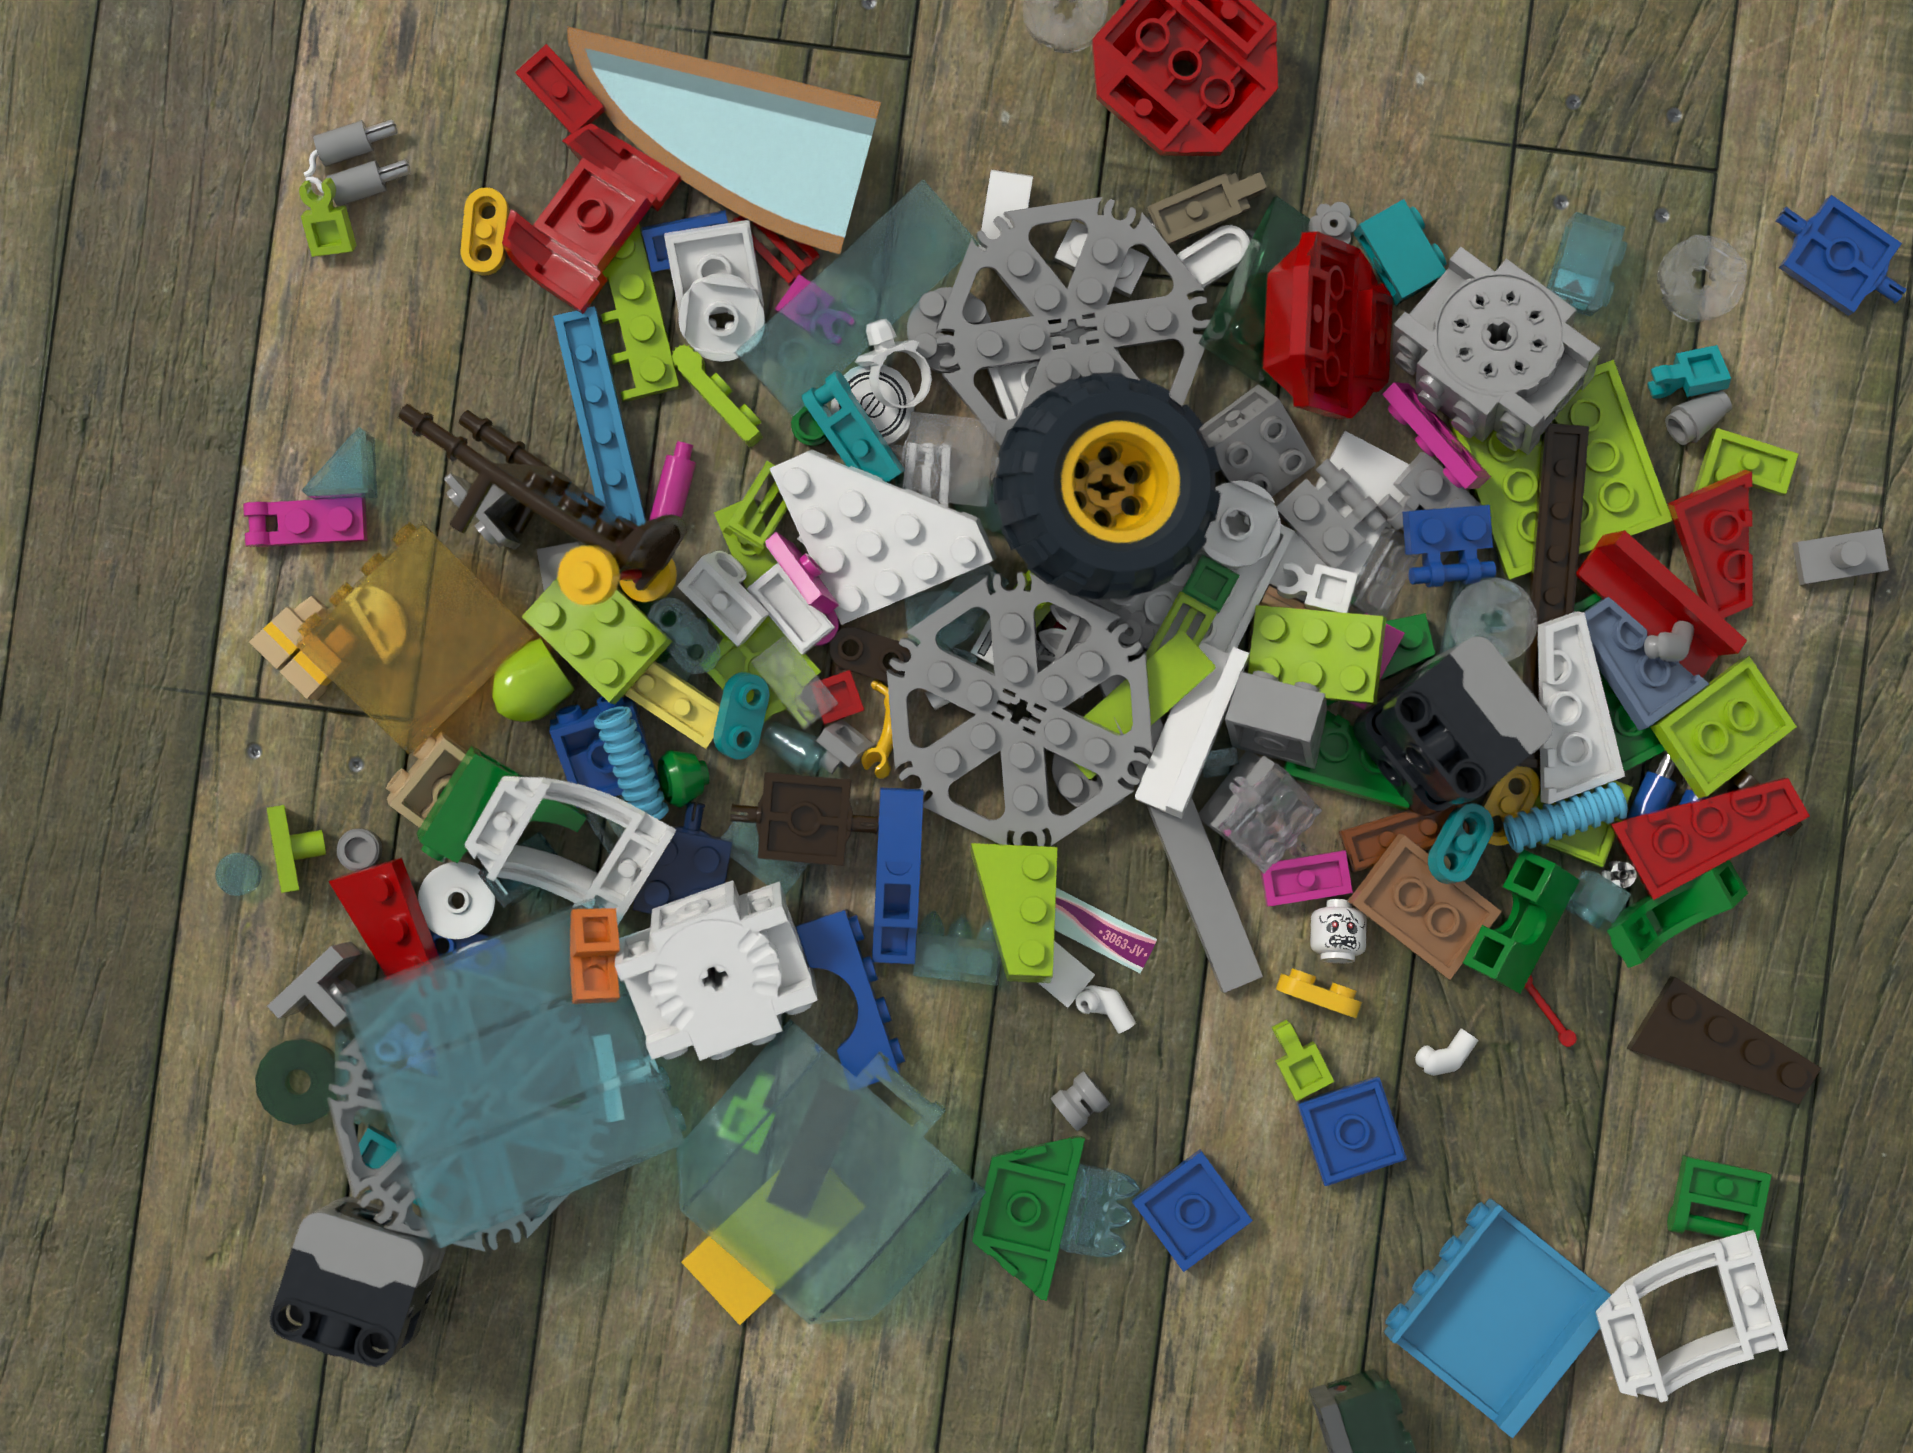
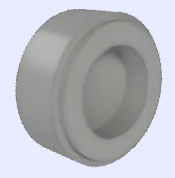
M368 829L349 830L341 836L337 844V857L340 863L352 871L375 866L382 856V843L379 837Z

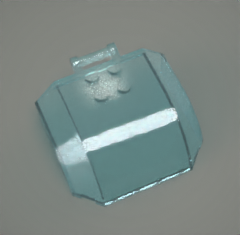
M790 1018L782 1027V1031L777 1033L776 1037L765 1046L676 1148L680 1211L808 1324L871 1320L925 1265L985 1195L986 1190L923 1137L944 1114L946 1109L937 1101L931 1103L887 1064L889 1059L879 1051L859 1075L855 1077ZM875 1077L920 1116V1119L913 1127L867 1088L868 1084Z

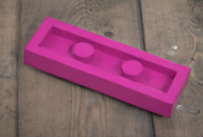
M1394 382L1382 394L1390 403L1388 410L1391 415L1401 424H1409L1418 436L1415 438V441L1419 447L1431 457L1436 455L1445 465L1443 473L1453 485L1458 488L1479 489L1491 478L1442 420L1417 399L1418 394L1409 383Z

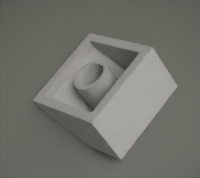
M1254 671L1253 675L1240 672L1225 718L1232 747L1315 769L1327 713L1325 693L1320 692L1318 687L1309 683L1296 682L1295 685L1279 682L1277 677L1267 672Z

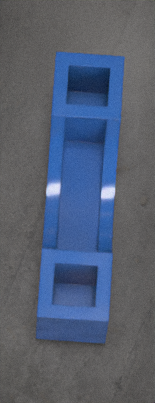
M847 909L797 925L796 929L809 967L829 970L842 977L853 990L857 1000L858 1018L856 1026L851 1035L837 1048L850 1091L900 1075L899 1064L906 1062L898 1037L893 1039L889 1037L885 1023L892 1021L885 997L876 998L871 982L877 981L878 976L871 956L864 958L862 956L858 941L864 940L865 937L858 916L849 917Z

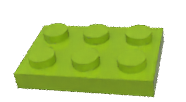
M558 577L522 616L609 703L614 705L672 643V640L618 588L612 597L603 603L580 605L572 602L564 595L560 588Z
M1256 605L1248 674L1253 675L1254 671H1263L1278 678L1279 682L1295 685L1296 682L1309 683L1318 687L1321 693H1325L1326 700L1377 704L1387 618L1377 615Z
M1747 656L1738 660L1710 681L1708 686L1669 712L1650 728L1699 799L1710 795L1797 726L1751 657Z

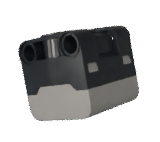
M1471 637L1422 663L1379 698L1377 704H1372L1355 719L1353 729L1357 741L1378 766L1382 775L1393 785L1401 797H1404L1410 804L1409 807L1415 813L1427 816L1444 811L1453 804H1463L1482 796L1550 738L1553 726L1548 713L1496 647L1486 638ZM1373 716L1376 717L1375 726L1382 736L1378 735L1372 727ZM1426 791L1432 799L1438 801L1436 804L1428 800Z
M345 1196L309 1214L301 1222L270 1313L269 1321L275 1334L283 1339L311 1347L327 1355L342 1357L367 1366L378 1367L387 1363L401 1348L405 1347L418 1335L442 1264L447 1243L385 1229L384 1226L392 1220L396 1213L395 1211L392 1212L391 1217L386 1222L379 1224L374 1220V1217L382 1210V1206L369 1202L366 1207L362 1208L357 1203L359 1199ZM288 1305H291L290 1317L295 1322L301 1323V1326L294 1325L287 1319L286 1310ZM373 1347L378 1348V1349H382V1350H386V1349H389V1350H388V1352L381 1353V1352H378V1351L374 1350Z

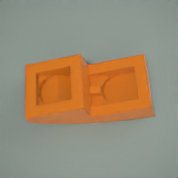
M616 908L573 909L571 911L570 971L573 1004L616 1002L620 998L618 973L615 968V956L620 951Z

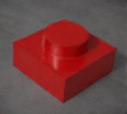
M850 670L810 684L824 725L865 711Z

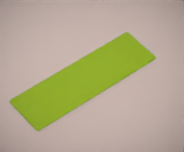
M1180 630L1147 660L1151 726L1216 668L1212 661L1183 630ZM1125 679L1084 717L1120 734L1116 724L1117 721L1123 734L1129 732L1133 725L1129 681ZM1074 763L1088 779H1092L1097 774Z

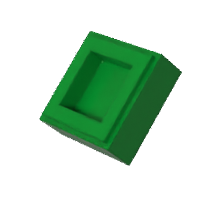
M1202 554L1181 592L1214 609L1218 614L1240 575Z

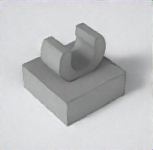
M843 719L826 727L816 741L827 750L819 764L831 774L835 772L837 767L841 769L846 765L850 768L860 762L863 753L874 747L871 741Z

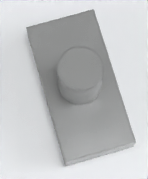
M1882 528L1792 543L1799 585L1889 570Z

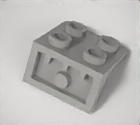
M1259 384L1200 428L1208 447L1215 446L1220 470L1228 483L1238 480L1252 482L1265 489L1271 497L1316 464L1315 459L1280 399Z

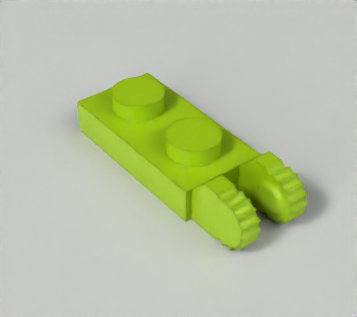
M685 344L679 345L677 348L675 347L671 357L678 371L681 372L682 376L748 447L751 446L753 448L763 438L760 431L756 428L762 423L760 419L745 403L738 409L728 398L733 392L732 389L717 373H714L711 377L706 374V363L697 351L694 352V348Z

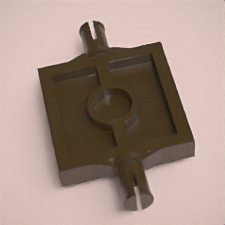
M765 772L763 795L758 806L732 803L731 811L748 813V815L731 814L730 822L756 823L759 834L757 859L844 866L846 843L851 832L877 835V826L861 825V823L878 824L879 816L853 815L850 803L852 784L850 779Z

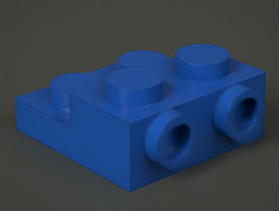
M602 696L597 700L598 706L581 710L580 705H570L558 710L555 714L556 718L550 720V734L567 782L586 786L615 797L622 795L624 789L619 788L617 780L620 777L614 776L613 768L615 765H611L608 761L610 753H606L603 748L606 741L600 740L599 732L601 729L595 727L594 720L599 714L608 709L618 706L630 708L632 711L630 719L635 720L637 728L634 731L640 732L641 741L639 743L645 745L646 752L644 755L650 758L651 764L648 767L654 769V778L659 781L635 702L630 698L622 697L614 705Z

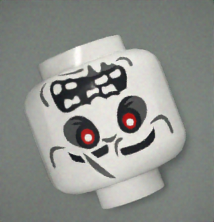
M1327 900L1326 907L1315 910L1311 915V949L1313 952L1321 955V961L1353 963L1355 962V956L1363 954L1366 950V915L1360 910L1352 908V905L1347 902L1348 900Z

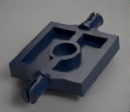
M689 802L687 804L684 826L673 827L676 829V832L636 895L632 910L652 914V909L726 883L734 840L712 836L700 829L705 804H697L694 819L693 814L696 802Z

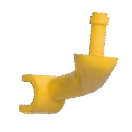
M874 680L871 683L872 689L885 695L884 725L876 747L865 751L861 760L865 770H868L874 763L881 762L875 768V775L878 779H884L891 771L888 757L893 749L888 687L883 685L881 681Z

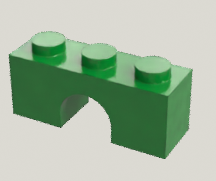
M1523 849L1503 885V888L1508 890L1513 897V906L1508 919L1501 927L1495 930L1482 925L1463 964L1486 978L1521 994L1580 880L1556 863Z

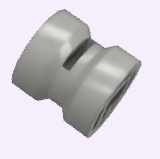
M1084 1071L1073 1079V1085L1070 1088L1059 1090L1050 1098L1076 1131H1079L1087 1124L1088 1117L1091 1114L1102 1112L1110 1105L1103 1093Z

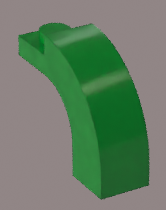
M1728 860L1655 900L1651 899L1648 894L1621 911L1610 920L1612 926L1607 930L1611 937L1612 947L1622 957L1628 968L1641 964L1663 943L1676 934L1705 919L1734 908L1748 894V891L1731 861Z

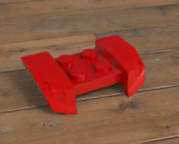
M592 123L580 128L562 140L580 162L534 225L511 209L502 245L509 258L520 270L543 289L584 314L608 281L603 275V271L651 207L658 212L681 181L679 174Z

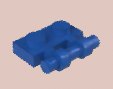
M1490 505L1402 512L1405 555L1422 554L1423 567H1411L1409 569V581L1412 585L1426 584L1428 588L1441 587L1444 582L1462 581L1465 585L1478 584L1481 579L1495 577L1496 565L1494 561L1480 562L1477 559V549L1493 548ZM1458 551L1459 564L1443 565L1440 552Z

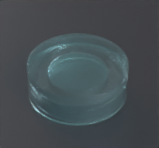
M232 853L222 858L218 863L215 872L218 886L227 894L234 896L246 895L254 891L260 884L262 869L259 862L252 855Z

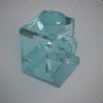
M1582 870L1578 876L1580 882L1565 909L1597 929L1600 928L1603 922L1614 924L1631 893L1595 871Z

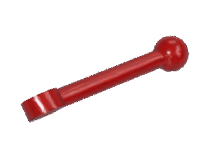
M1530 975L1524 988H1526L1559 1033L1558 1041L1566 1047L1573 1046L1577 1040L1576 1034L1563 1026L1532 984L1533 977Z

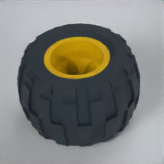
M1094 373L1073 380L1069 379L1036 398L1023 409L1021 416L1012 428L1007 431L998 451L1000 459L996 477L993 478L994 504H998L1003 524L1000 528L1011 550L1015 549L1028 564L1027 569L1046 584L1055 585L1067 591L1070 595L1093 600L1127 598L1150 592L1171 581L1178 571L1185 565L1192 563L1207 541L1205 537L1210 523L1216 520L1221 493L1215 491V472L1220 470L1215 446L1209 448L1200 431L1204 424L1188 405L1181 406L1170 397V391L1145 378L1137 380L1125 377L1121 373ZM1102 448L1108 449L1112 454L1110 465H1104L1098 459V454ZM1077 462H1080L1084 467V475L1081 479H1077L1074 476V468ZM1127 466H1131L1137 471L1138 479L1134 484L1127 482L1124 478V470ZM1102 480V486L1115 489V492L1101 496L1099 491L1087 488V486ZM1074 494L1078 495L1082 501V506L1080 508L1077 504ZM1125 498L1131 499L1135 504V511L1132 515H1127L1122 511L1121 503ZM1097 511H1101L1106 515L1108 521L1106 527L1099 525L1093 518Z

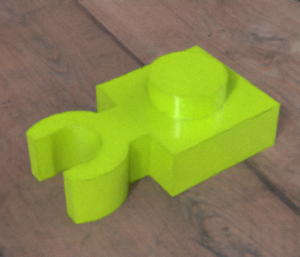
M326 178L321 183L324 192L323 196L313 192L310 180L304 181L299 188V194L303 203L310 207L311 210H305L301 215V220L311 256L353 252L357 245L346 205L337 207L333 205L332 200L336 195L334 181L331 178Z

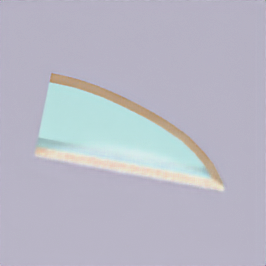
M567 26L568 44L580 78L605 107V114L615 127L638 148L654 160L681 176L680 179L744 218L792 240L825 251L841 253L881 102Z

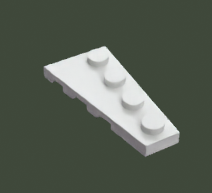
M1576 611L1539 624V703L1550 716L1553 726L1550 738L1540 747L1541 802L1551 804L1623 778L1625 774L1585 613Z

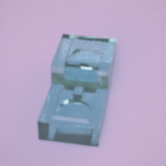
M987 563L959 575L919 622L988 575L990 591L992 594L995 593L993 579L995 574L999 572ZM1002 575V583L1006 587L1010 581ZM981 607L969 609L940 629L937 637L952 649L985 612V609Z

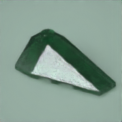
M1278 196L1273 197L1198 343L1265 388L1269 387L1273 380L1263 369L1267 274L1300 243L1301 235L1303 232H1308L1310 222L1307 216Z

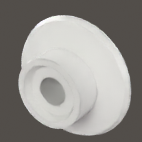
M450 862L432 870L422 882L418 894V902L428 928L437 935L448 939H464L481 931L489 922L495 906L494 889L490 880L486 878L487 876L477 867L464 862H458V864ZM457 892L463 894L465 898V903L460 909L452 904V897Z

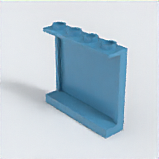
M1489 1198L1485 1204L1480 1202L1471 1210L1465 1221L1468 1226L1458 1238L1452 1236L1444 1244L1439 1252V1256L1442 1259L1432 1271L1425 1270L1417 1278L1412 1287L1415 1293L1405 1305L1402 1303L1398 1304L1390 1312L1385 1321L1388 1327L1384 1330V1333L1394 1344L1397 1343L1494 1421L1501 1430L1511 1438H1514L1598 1332L1600 1327L1595 1311L1611 1294L1503 1209L1498 1203Z

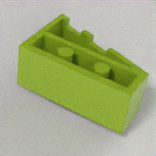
M971 843L970 853L976 868L1007 981L1051 983L1053 977L1058 847Z

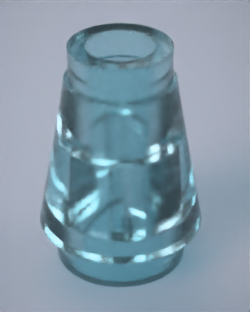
M776 721L768 727L762 740L763 744L767 745L799 775L803 773L809 776L815 775L821 767L819 761L827 751L816 742L819 737Z

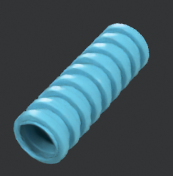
M618 706L602 712L594 720V725L597 729H601L599 732L600 740L606 741L603 748L606 753H610L608 756L609 763L615 765L613 768L614 776L620 777L617 780L619 788L624 789L622 792L623 799L656 819L661 820L668 813L669 807L667 803L662 802L664 794L658 790L660 784L654 778V769L648 767L651 762L649 756L644 755L646 752L645 745L639 743L641 741L640 732L634 731L637 728L635 720L630 719L632 716L631 709Z
M1610 782L1607 784L1606 789L1598 786L1594 788L1593 793L1587 790L1581 793V797L1573 795L1568 797V801L1562 799L1553 806L1552 804L1545 803L1543 809L1539 810V808L1533 807L1528 814L1520 811L1517 813L1516 818H1513L1511 815L1505 816L1503 826L1509 845L1515 852L1520 853L1523 851L1524 846L1532 849L1536 847L1537 842L1543 845L1548 844L1549 838L1552 837L1557 841L1562 839V834L1565 833L1567 836H1573L1577 829L1585 832L1590 825L1594 828L1600 827L1602 821L1610 824L1614 822V817L1620 820L1625 819L1628 807L1621 788L1615 782Z

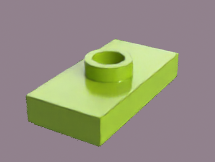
M755 499L752 500L738 523L746 528L758 509ZM740 501L714 512V515L731 555L740 562L746 571V578L743 580V583L747 590L750 585L778 562L766 546L759 555L753 551L754 547L746 543V545L738 542L739 538L734 534L729 536L723 532L742 502ZM763 518L753 532L758 537H761L766 528Z

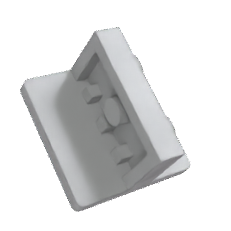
M450 473L444 478L451 487L446 493L459 508L471 484L467 480ZM492 485L475 515L479 519L475 527L491 545L495 543L500 548L506 546L517 549L521 542L500 518L517 505L519 501L495 485Z

